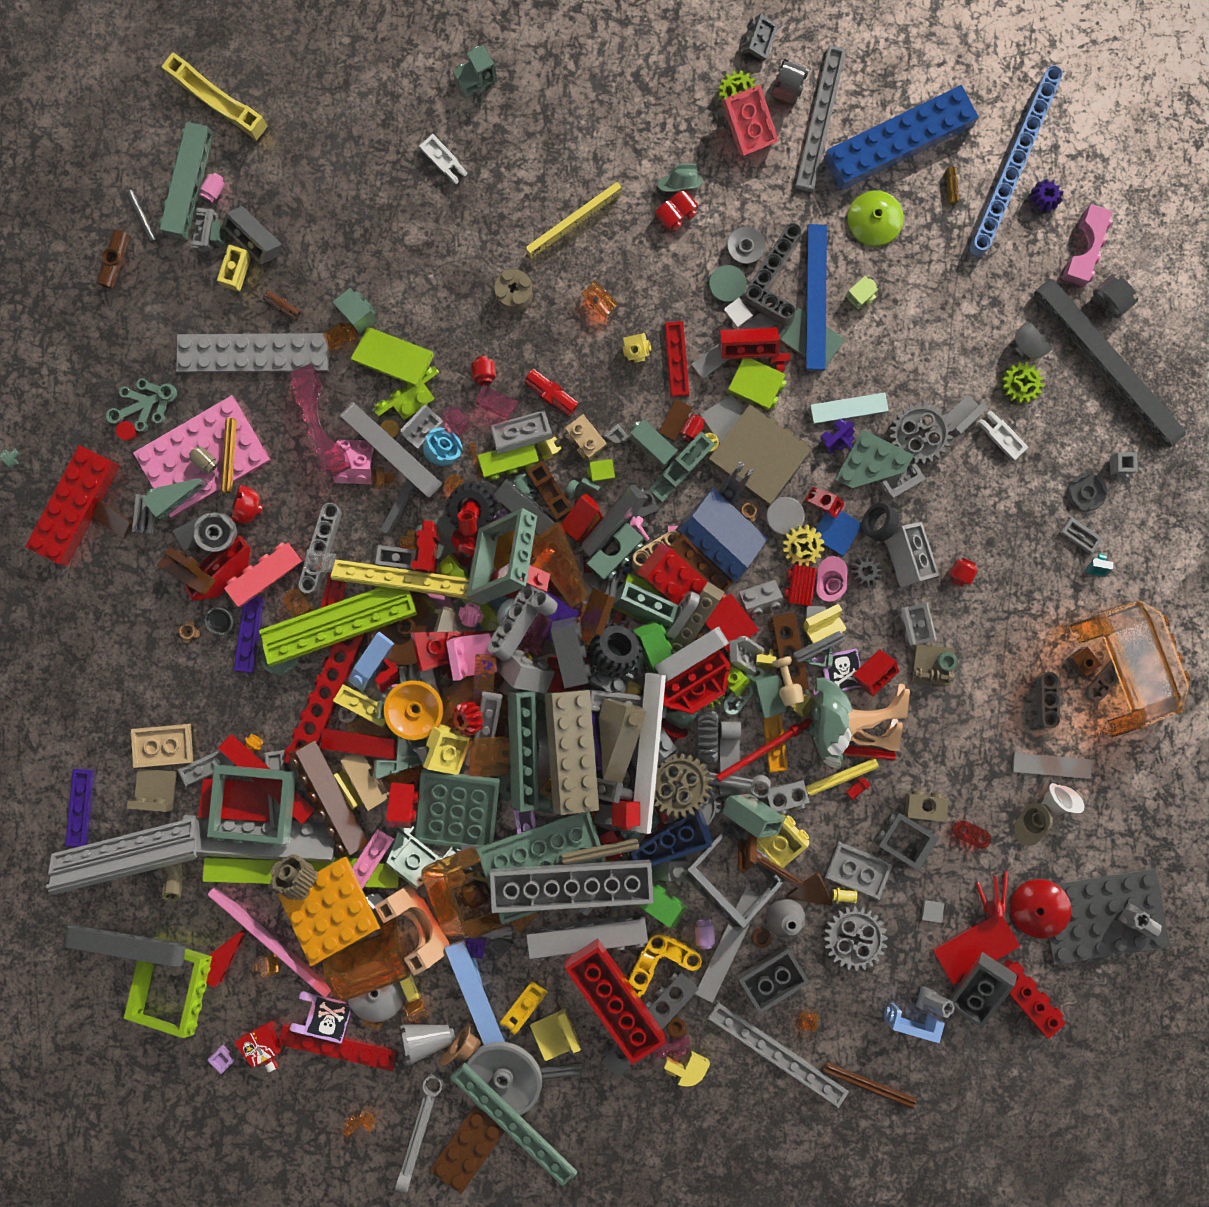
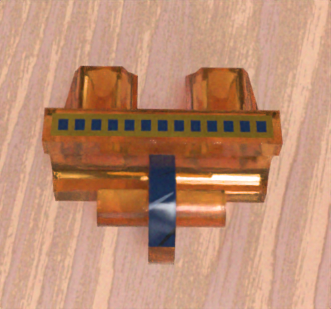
M596 280L582 292V295L604 318L619 306Z

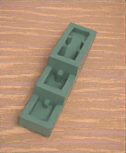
M701 431L663 472L662 476L649 488L652 494L663 503L715 446V443Z

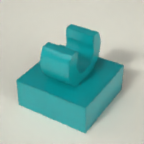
M1098 553V558L1095 557L1087 566L1086 574L1106 577L1113 569V562L1106 561V554Z

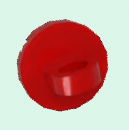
M456 529L451 536V543L457 548L455 558L463 566L469 565L470 560L474 557L477 531L473 535L465 536ZM461 553H466V554H469L470 556L465 559V558H461V557H460V554H461Z

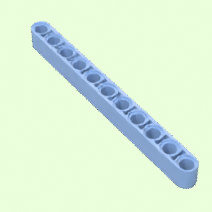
M1056 65L1048 67L1039 81L970 244V252L975 256L983 255L991 246L1061 81L1063 72ZM1020 142L1025 143V144H1026V147H1025V146H1022V145L1020 144ZM1013 158L1017 159L1019 163H1015ZM1006 175H1009L1012 180H1008ZM998 192L1004 193L1005 197H1001ZM991 209H996L998 214H994ZM984 225L989 226L991 228V231H987L984 228ZM977 242H981L984 248H980Z

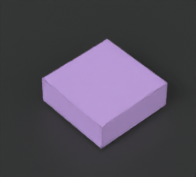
M222 1045L207 1061L221 1075L236 1058Z

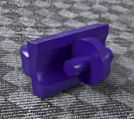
M838 419L833 425V428L837 431L836 434L832 435L826 431L821 435V441L826 447V452L830 455L836 449L842 451L844 448L847 450L853 448L851 442L855 439L852 435L855 433V430L853 429L854 424L850 420L846 423L842 419Z

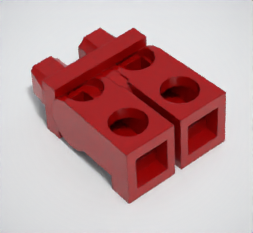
M423 520L422 530H417L416 533L418 537L417 546L419 548L417 561L412 560L411 568L414 571L435 574L438 555L437 543H440L441 537L437 533V525L434 521Z

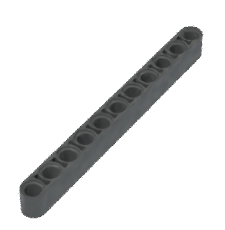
M1047 280L1034 291V295L1040 304L1163 445L1171 448L1186 435L1184 428L1054 280Z

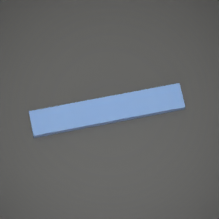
M464 940L445 946L446 954L483 1044L505 1042Z

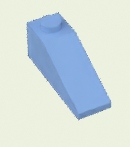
M378 632L353 668L348 681L362 692L373 685L377 675L383 669V660L388 658L394 643L381 632Z

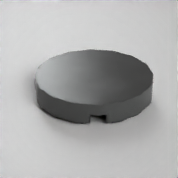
M1085 473L1078 475L1070 482L1067 495L1070 503L1075 508L1089 512L1098 509L1104 504L1107 487L1099 476Z

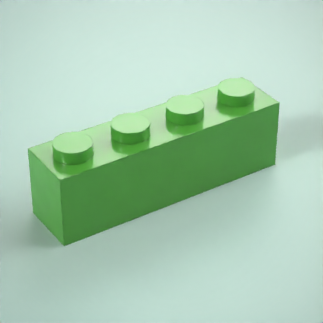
M652 620L633 630V632L638 635L636 638L641 641L639 646L642 647L641 653L649 673L658 674L654 666L670 657L673 649L670 642L665 638L667 633L663 625H659Z

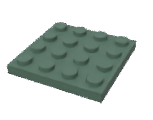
M422 769L416 839L421 843L461 848V845L484 846L493 843L500 779L466 774L455 775Z

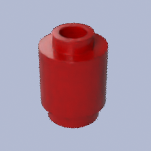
M691 414L690 417H687L679 433L682 436L681 439L691 443L703 430L705 420L696 414Z

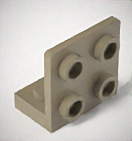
M138 769L134 800L127 801V809L162 812L173 810L177 772Z

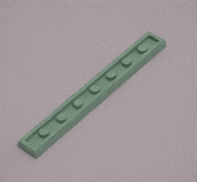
M465 1062L451 1074L450 1079L561 1186H564L576 1176L577 1170Z

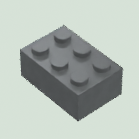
M576 617L553 621L551 627L564 688L588 683V677L591 676L590 661L585 659L587 657L585 640L581 641L583 633L581 623L576 621Z
M784 945L737 975L739 982L759 1014H762L810 983L787 945Z
M982 952L951 993L949 1000L953 1001L955 1011L983 1028L1014 988L1017 974Z

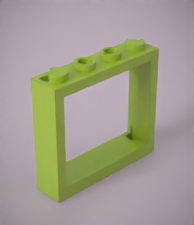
M185 948L184 960L193 962L194 967L180 1026L143 1014L155 963L137 960L124 1019L181 1038L194 1035L198 1025L199 1012L202 1008L203 994L207 987L206 981L208 972L211 969L212 956Z

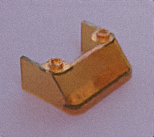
M474 846L428 864L421 871V877L440 928L447 936L474 939L504 927V924H501L498 913L492 912L464 921L453 889L460 886L465 879L463 869L481 862Z

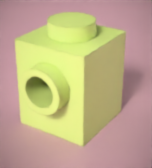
M864 276L848 291L846 297L859 310L865 303L869 305L874 301L878 288L872 279Z

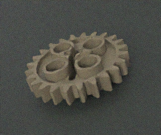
M683 753L680 759L676 754L673 755V760L666 757L667 763L664 764L660 761L661 767L660 769L657 768L654 801L657 802L654 806L656 808L661 807L660 812L663 814L667 811L669 817L674 813L677 819H679L680 814L687 818V812L694 816V809L701 811L699 805H707L704 798L711 797L707 794V791L712 790V787L707 784L711 783L712 779L706 778L710 772L708 770L703 771L706 766L700 764V760L697 758L693 761L691 755L687 759ZM677 769L679 771L678 775L671 778L672 771ZM696 776L695 783L689 784L690 777ZM683 784V787L677 788V785ZM667 788H671V794L664 796V791ZM689 794V800L682 803V797Z

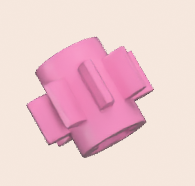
M467 603L464 608L460 607L458 614L460 620H462L461 623L469 627H474L477 622L481 623L484 615L482 610H480V606L474 603Z

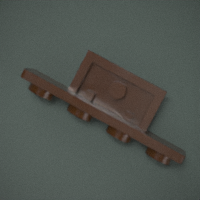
M169 547L164 552L166 555L157 564L159 568L202 595L216 581L197 566L199 563L191 556L187 558V555L179 549L175 551Z

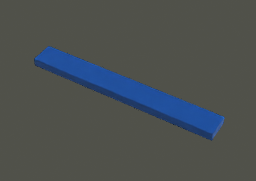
M808 224L806 371H825L827 225Z

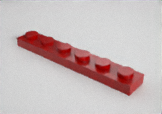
M284 1024L282 1027L278 1045L388 1071L394 1070L398 1053L396 1049L343 1037L341 1044L290 1031V1024Z

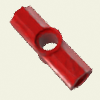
M534 369L528 373L524 380V383L537 392L541 399L551 406L554 405L568 417L579 404L566 394L557 383L552 380L549 381Z

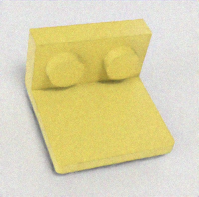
M566 1008L530 1024L545 1061L570 1050L573 1053L581 1050V1043Z

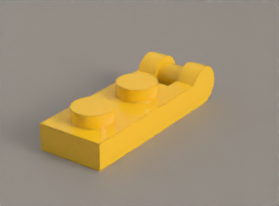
M531 980L500 1020L499 1025L510 1030L509 1033L515 1036L548 991L534 980ZM512 1016L518 1020L515 1024L510 1021Z

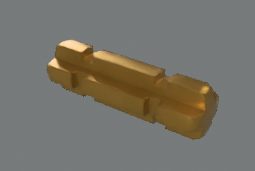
M948 167L946 169L947 194L949 195L948 203L950 205L959 202L956 167Z

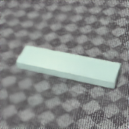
M886 393L810 405L813 424L889 411Z

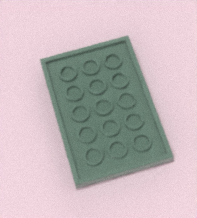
M581 812L478 847L477 852L491 891V869L563 865L562 854L601 846L590 812ZM600 857L572 864L606 862L605 857ZM542 910L501 912L498 915L501 924H505Z

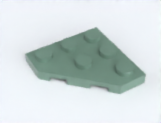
M862 430L835 481L855 489L895 475H901L906 472L914 455Z

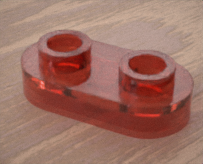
M958 820L952 827L953 835L956 838L976 848L984 849L991 842L989 832L968 821ZM962 827H966L967 829L965 834L961 833ZM981 835L984 836L983 842H979V837Z

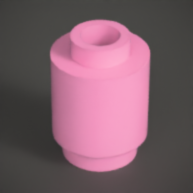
M213 173V175L208 174L199 189L201 191L199 195L208 202L213 203L214 200H217L225 186L224 179L216 173Z

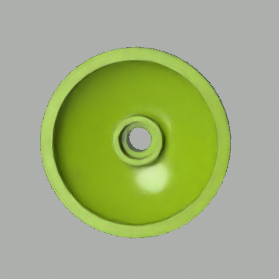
M868 191L859 195L852 202L847 214V224L851 234L859 242L875 247L883 246L893 241L900 233L904 222V214L899 202L892 195L883 191ZM875 212H880L881 216H876Z

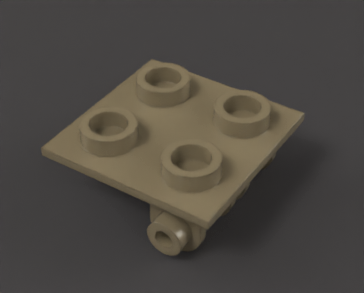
M916 644L912 682L951 686V681H954V674H952V671H944L939 668L937 657L945 651L955 654V648Z

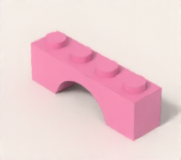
M1090 204L1084 211L1079 229L1087 237L1088 249L1086 254L1073 256L1067 262L1061 280L1081 287L1092 281L1095 275V271H1093L1094 265L1099 262L1101 257L1099 253L1100 247L1104 246L1107 236H1104L1105 232L1112 224L1113 219L1110 218L1112 211Z

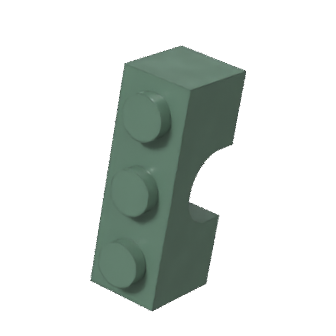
M626 522L613 536V541L620 547L619 553L614 556H608L599 550L587 563V568L603 583L606 580L610 581L617 574L616 570L618 567H624L630 560L629 556L643 547L644 537Z

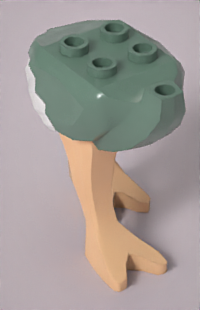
M815 678V690L819 692L814 698V704L810 706L813 723L809 725V733L812 734L822 762L830 767L840 769L841 761H843L842 753L848 747L850 741H854L858 745H874L892 751H899L903 726L902 723L898 722V719L907 718L910 694L909 689H905L904 684H898L894 698L887 708L863 711L852 709L850 699L836 683L827 678ZM891 719L886 732L882 736L871 735L862 730L873 728L880 722Z

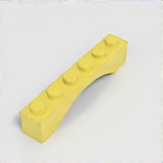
M172 52L161 66L169 78L256 141L268 127L261 115L218 89L175 53Z

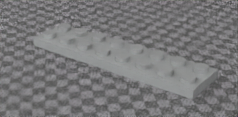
M177 334V372H329V334Z

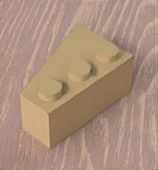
M351 753L340 760L343 772L350 777L353 788L358 792L368 811L375 809L389 799L390 789L383 777L373 778L374 763L369 756Z

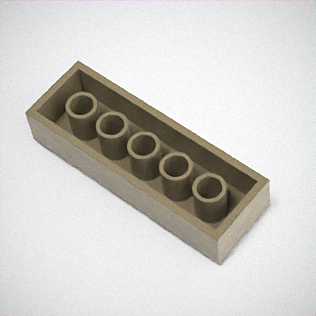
M590 690L544 693L553 813L566 815L599 810Z

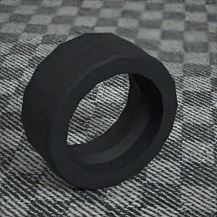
M885 503L874 504L863 516L861 523L863 533L875 541L882 542L888 540L898 528L899 515L896 510ZM886 513L885 523L879 530L874 531L876 521L881 515Z

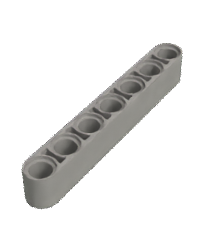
M353 401L340 414L351 427L427 497L430 498L442 485L433 474Z

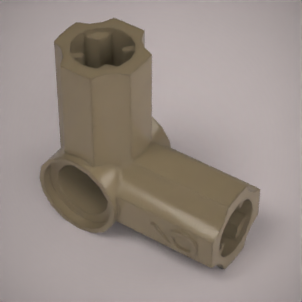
M185 862L162 867L164 880L162 898L164 900L175 902L181 898L182 883L187 877Z

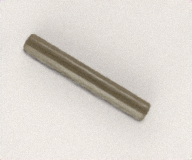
M631 839L564 853L561 855L562 863L567 865L638 850L639 843L637 839Z

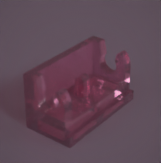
M484 385L475 400L476 405L507 420L512 419L520 403Z
M538 612L517 648L525 653L530 651L535 655L541 656L552 619Z

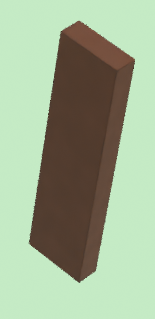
M680 533L669 546L707 582L724 591V593L733 584L684 534Z

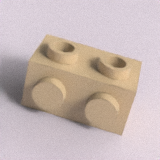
M584 414L565 428L567 433L565 437L571 444L575 443L577 445V452L583 459L586 457L590 461L607 447V443Z

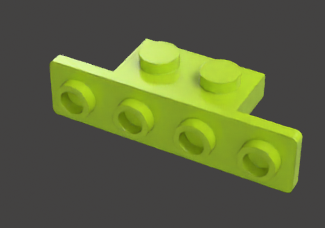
M429 366L418 387L406 383V386L401 390L396 389L390 394L391 397L387 400L379 401L375 405L376 408L373 409L377 417L394 406L405 421L421 409L423 405H427L435 398L424 383L438 374L439 371L435 366Z

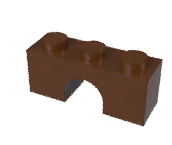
M543 460L526 470L557 521L559 522L567 517L572 507Z

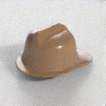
M466 1025L460 1031L452 1045L448 1046L440 1059L441 1066L449 1064L453 1059L466 1061L479 1048L481 1042L470 1033L469 1025Z

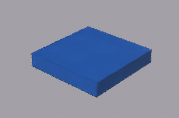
M840 511L837 518L825 512L816 527L815 534L820 532L822 536L819 539L824 540L822 545L843 557L861 529V522L843 511Z

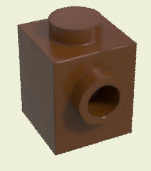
M1088 646L1079 648L1066 658L1080 677H1092L1098 672L1097 668L1101 666V663Z

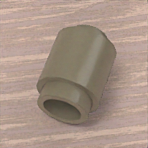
M202 446L193 448L189 453V461L202 473L209 475L218 466L216 458Z

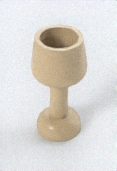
M791 656L772 661L774 667L780 668L785 684L779 690V695L785 707L804 702L802 687L800 684L792 683L788 670V665L792 661Z

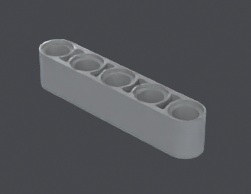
M326 503L321 508L299 580V589L309 595L316 594L320 589L341 520V509L333 503ZM335 508V515L328 517V510ZM325 526L330 527V532L327 535L322 534V529ZM323 544L325 547L324 551L318 554L316 551L317 546ZM317 562L319 568L316 572H312L311 565ZM311 580L313 587L311 590H306L305 584Z

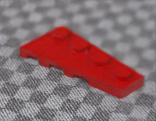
M488 631L410 632L419 671L450 663L446 643L450 639L483 634Z

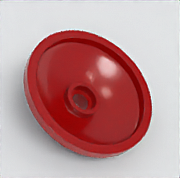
M1032 879L1024 882L1014 891L1010 902V912L1014 923L1022 932L1031 937L1045 939L1058 935L1067 927L1071 918V903L1065 891L1054 882L1045 879ZM1042 908L1044 913L1038 914L1036 910Z

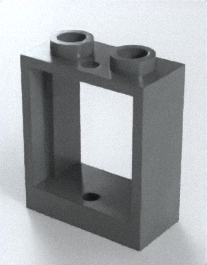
M895 811L894 814L891 813L887 818V826L884 831L880 830L877 834L876 845L915 870L920 871L939 837ZM900 820L926 836L912 860L886 845Z

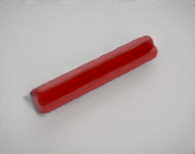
M848 745L842 753L847 756L894 761L896 759V751Z

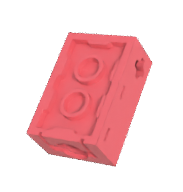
M761 85L751 87L721 100L739 155H747L779 141Z

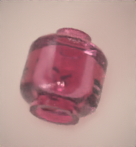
M449 406L443 411L442 420L450 433L460 435L469 428L470 419L461 407Z

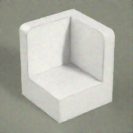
M740 298L736 299L724 310L733 321V329H739L751 320L753 316Z

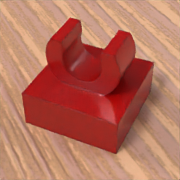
M780 353L778 357H769V366L775 365V370L783 373L785 365H788L790 362V353Z

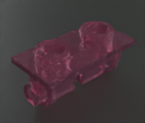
M666 1036V1043L653 1051L651 1056L655 1055V1058H665L667 1054H675L676 1057L686 1056L691 1049L686 1047V1045H690L689 1036L679 1040L671 1037L672 1044H668V1037Z

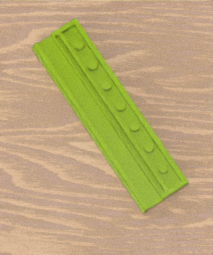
M379 587L261 629L259 633L262 637L267 664L271 667L415 616L417 612L410 591Z

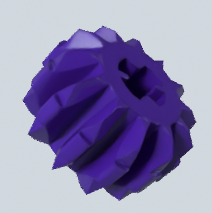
M1044 179L1043 182H1037L1031 190L1033 195H1031L1030 200L1035 201L1032 207L1038 206V211H1042L1044 208L1046 213L1051 209L1055 210L1058 204L1063 201L1061 196L1064 191L1059 190L1061 184L1056 186L1054 185L1055 180L1049 183L1048 179Z

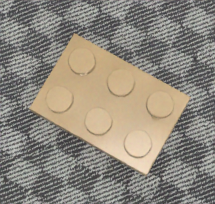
M191 724L131 729L133 768L193 762Z

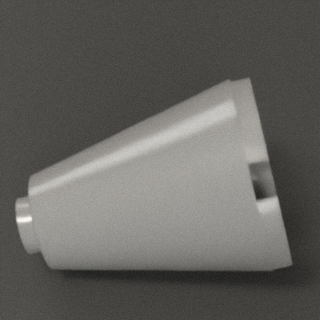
M792 899L777 900L767 911L768 927L779 937H794L801 932L805 925V912L801 905Z
M400 1025V1030L404 1029V1033L401 1035L404 1057H409V1061H406L407 1066L452 1045V1040H455L453 1028L449 1029V1025Z

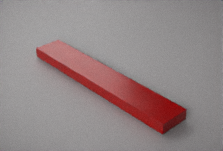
M232 734L218 747L237 766L270 769ZM250 777L274 800L281 804L283 780ZM295 791L292 816L304 825L316 809Z

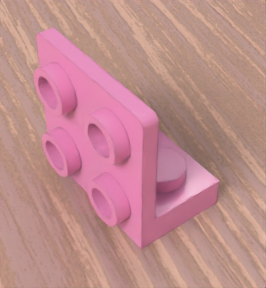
M491 633L455 637L446 642L453 681L461 680L470 675L494 673L497 671L495 655L488 650V644L492 638ZM488 661L493 664V666H490L491 670L484 669V667L488 666Z

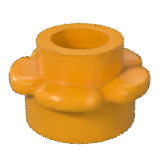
M250 734L248 738H245V746L253 752L261 750L263 741L259 737Z

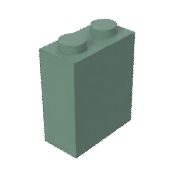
M646 420L637 421L631 427L630 441L662 471L676 458L678 450Z
M750 793L729 796L724 803L725 807L722 811L725 816L757 838L778 835L786 819Z

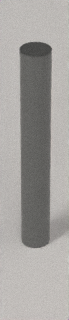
M133 190L127 191L126 195L149 242H156L157 239Z

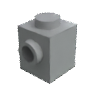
M1118 452L1110 456V475H1117V478L1123 479L1129 478V475L1138 472L1137 452Z

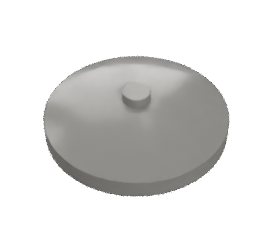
M491 1042L474 1051L467 1065L517 1114L522 1115L534 1106L542 1089V1074L537 1062L526 1050L508 1042Z

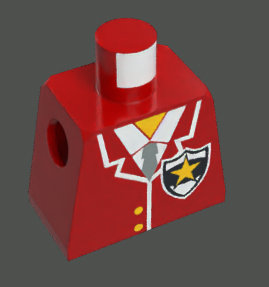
M272 1020L239 1037L234 1042L251 1067L254 1068L263 1063L267 1073L278 1067L274 1056L278 1055L282 1050L281 1045H278L279 1039Z

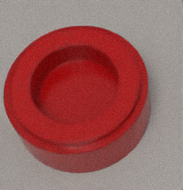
M123 421L117 425L116 434L122 440L130 441L136 437L137 430L131 422Z

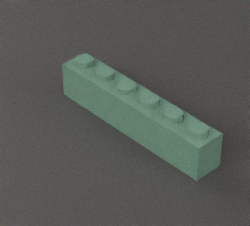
M186 122L185 128L181 132V145L177 148V161L172 168V181L168 184L169 193L163 205L164 214L159 220V228L165 236L188 240L213 138V133L208 126Z
M523 689L507 691L511 807L520 812L538 810L535 692Z

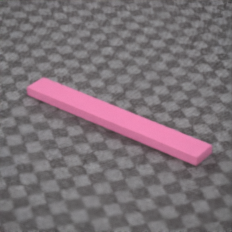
M218 886L208 893V896L320 995L326 997L334 989Z

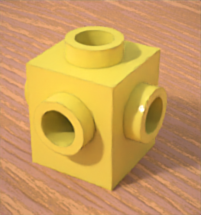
M645 333L623 338V353L628 358V361L633 359L634 363L645 361V357L650 355L651 345L650 341L646 340Z

